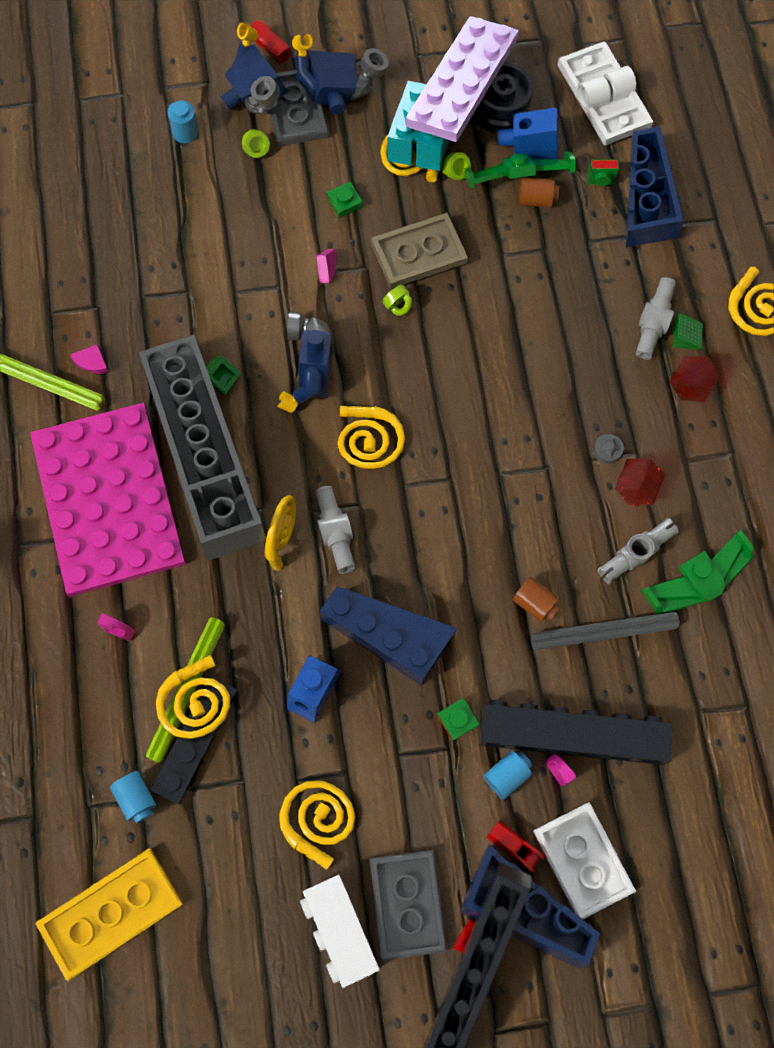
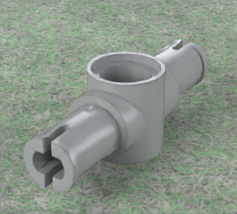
M661 278L654 298L646 303L638 324L641 327L640 332L642 334L635 353L641 359H651L658 338H661L662 334H666L674 313L671 310L672 305L670 301L676 286V281L671 278Z
M323 486L316 490L321 511L320 520H317L323 545L328 546V549L332 550L338 572L340 574L349 573L355 569L350 550V539H353L347 513H343L338 508L332 487Z
M666 518L651 531H644L642 534L632 536L627 544L617 551V556L597 569L598 574L602 577L608 573L603 580L610 584L625 571H631L634 568L643 566L653 554L659 551L660 545L678 534L677 526L674 525L669 528L673 521ZM632 546L640 547L644 552V556L636 555L632 550Z

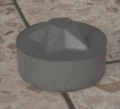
M613 434L601 435L593 447L595 458L604 464L617 462L624 450L621 439Z

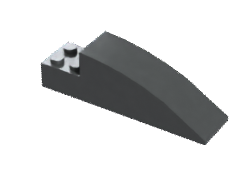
M195 335L139 352L207 560L209 561L265 542L266 536Z

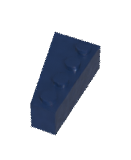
M659 126L633 131L630 150L626 247L679 238L683 217L661 128Z
M338 586L320 609L322 621L421 686L450 644L457 630L453 626Z
M488 845L483 852L459 912L474 919L477 918L500 862L521 872L523 871L513 863L510 864L498 854L497 850ZM531 880L529 894L511 937L578 969L589 966L600 933L568 907L563 906L550 896L549 892L542 886L535 884Z

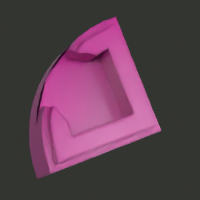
M326 249L316 257L320 283H330L334 277L336 249Z
M97 344L70 355L76 366L80 369L94 372V374L109 372Z
M104 613L101 614L97 622L103 631L127 641H131L135 634L133 628Z
M552 754L544 760V763L560 786H565L576 778V775L569 766L556 754Z

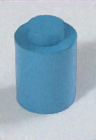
M187 101L172 103L168 108L167 114L173 137L181 143L194 141L199 134L194 107Z
M510 751L483 775V778L490 788L502 800H505L532 776L530 768L533 765L521 751L518 754Z
M138 771L125 775L110 786L128 822L135 820L136 824H139L154 814L152 809L156 807V803Z

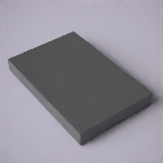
M297 70L276 73L288 90L286 94L277 99V105L269 110L277 147L329 138L323 106L313 102L310 93L298 82Z
M434 850L370 858L381 960L447 952Z

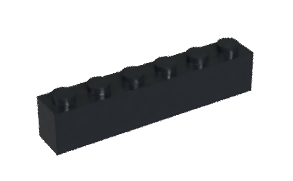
M490 700L489 704H483L481 708L478 746L665 765L671 762L672 724L662 723L663 718L646 716L643 720L631 719L632 715L625 713H614L612 717L600 716V712L595 710H582L581 714L569 713V708L551 707V710L547 711L538 710V705L522 703L520 708L508 707L505 701Z
M501 862L499 863L427 1036L424 1048L465 1047L531 888L530 875Z

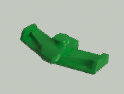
M565 152L564 158L560 160L531 159L528 154L519 153L511 157L502 158L501 164L483 171L473 173L467 167L464 171V178L470 188L473 189L474 184L503 176L514 179L536 175V171L568 169L570 173H573L576 170V161L571 152Z
M739 530L712 559L703 551L677 568L683 577L643 588L641 592L656 614L669 613L702 602L709 603L722 595L727 585L754 558V547L745 534Z

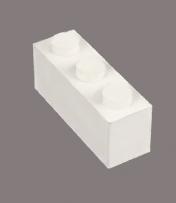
M336 875L303 891L305 899L300 900L306 918L310 919L313 917L318 930L314 931L313 935L320 951L327 949L331 962L327 963L326 966L333 983L340 981L342 988L379 971L377 962L340 875Z

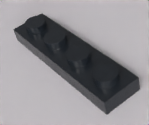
M220 682L230 694L231 707L238 690ZM205 685L203 688L215 693L219 700L218 712L213 719L205 725L198 727L184 724L182 730L188 732L197 731L214 722L223 708V696L218 689L211 685ZM200 696L197 700L201 701L205 713L194 718L191 712L188 717L189 719L196 720L207 715L212 705L208 697ZM222 723L214 731L193 739L178 737L150 791L180 805Z

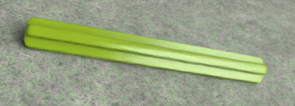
M0 353V372L94 410L102 408L105 402L102 394Z
M213 617L209 618L188 665L212 655L225 627L223 621ZM204 672L182 681L177 686L165 712L170 724L177 729L181 721L176 717L174 710L175 696L184 684L190 680L201 678ZM197 686L189 689L183 696L181 701L183 714H185L190 703V697L195 692ZM161 723L146 753L147 758L158 763L163 762L175 736L165 730Z

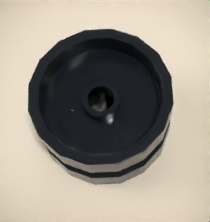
M504 62L473 113L474 120L479 126L498 134V129H513L514 115L529 112L533 92L531 76L522 67L514 63Z

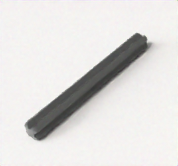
M676 612L541 631L532 633L531 645L534 650L674 630L680 626V622Z

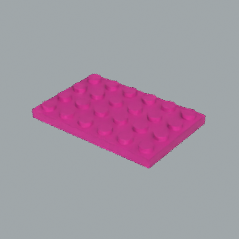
M144 403L30 432L62 578L68 597L186 565Z

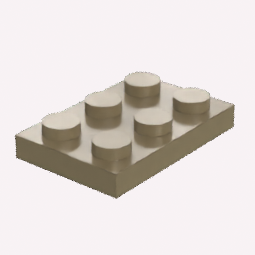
M448 213L371 237V245L390 289L466 264L468 260Z

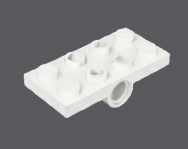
M605 41L559 58L557 64L604 146L633 135V131L651 128L653 120L635 92L636 79L632 69L629 66L620 67Z

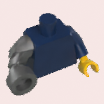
M240 23L237 28V35L243 41L239 42L237 56L231 68L225 74L233 88L222 95L221 99L229 110H232L243 101L250 112L261 115L268 114L269 110L277 105V99L286 94L288 90L256 45L251 44V41L253 42L258 38L256 29L251 28L250 24Z
M300 34L292 40V45L299 54L296 56L298 82L310 93L313 102L316 104H329L331 113L335 115L343 113L346 110L345 105L349 104L351 100L354 101L366 95L372 88L369 85L373 78L382 76L389 64L388 57L381 50L375 48L368 49L360 63L363 71L359 72L356 76L354 53L310 50L306 52V49H309L313 44L310 34L304 35V45L301 43Z
M290 311L287 338L288 340L298 341L302 338L298 363L299 388L293 392V395L283 391L279 396L281 403L277 407L292 413L298 403H303L311 397L328 398L333 345L332 333L327 323L314 317L311 320L307 319L302 312Z

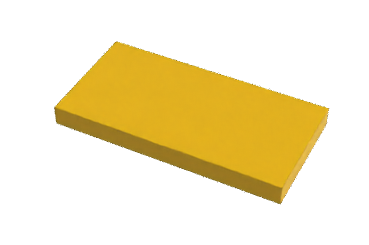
M149 848L35 924L66 981H70L184 904L153 850Z

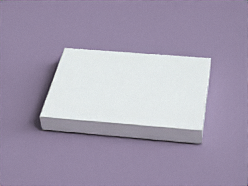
M590 802L532 831L572 911L581 919H585L636 892Z

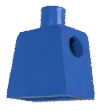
M557 108L515 114L513 129H498V146L514 145V154H528L531 159L558 160Z
M309 655L289 691L287 709L315 723L342 671Z

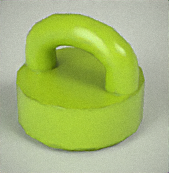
M252 129L244 134L242 149L246 154L253 158H260L267 154L270 141L265 133Z
M461 152L448 154L443 164L442 173L454 180L464 179L465 168L469 167L471 169L469 157Z
M399 285L383 298L382 303L396 316H403L410 310L412 299L405 286ZM405 301L404 307L398 309L397 306Z

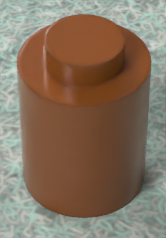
M521 177L518 205L552 207V203L558 201L559 186L554 185V180Z
M531 576L512 599L539 622H542L544 618L550 621L560 609V606L556 604L559 598Z

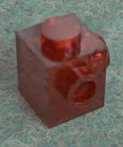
M685 356L669 382L681 400L705 402L720 378V374L709 357Z
M626 459L615 490L630 505H654L666 474L651 459Z

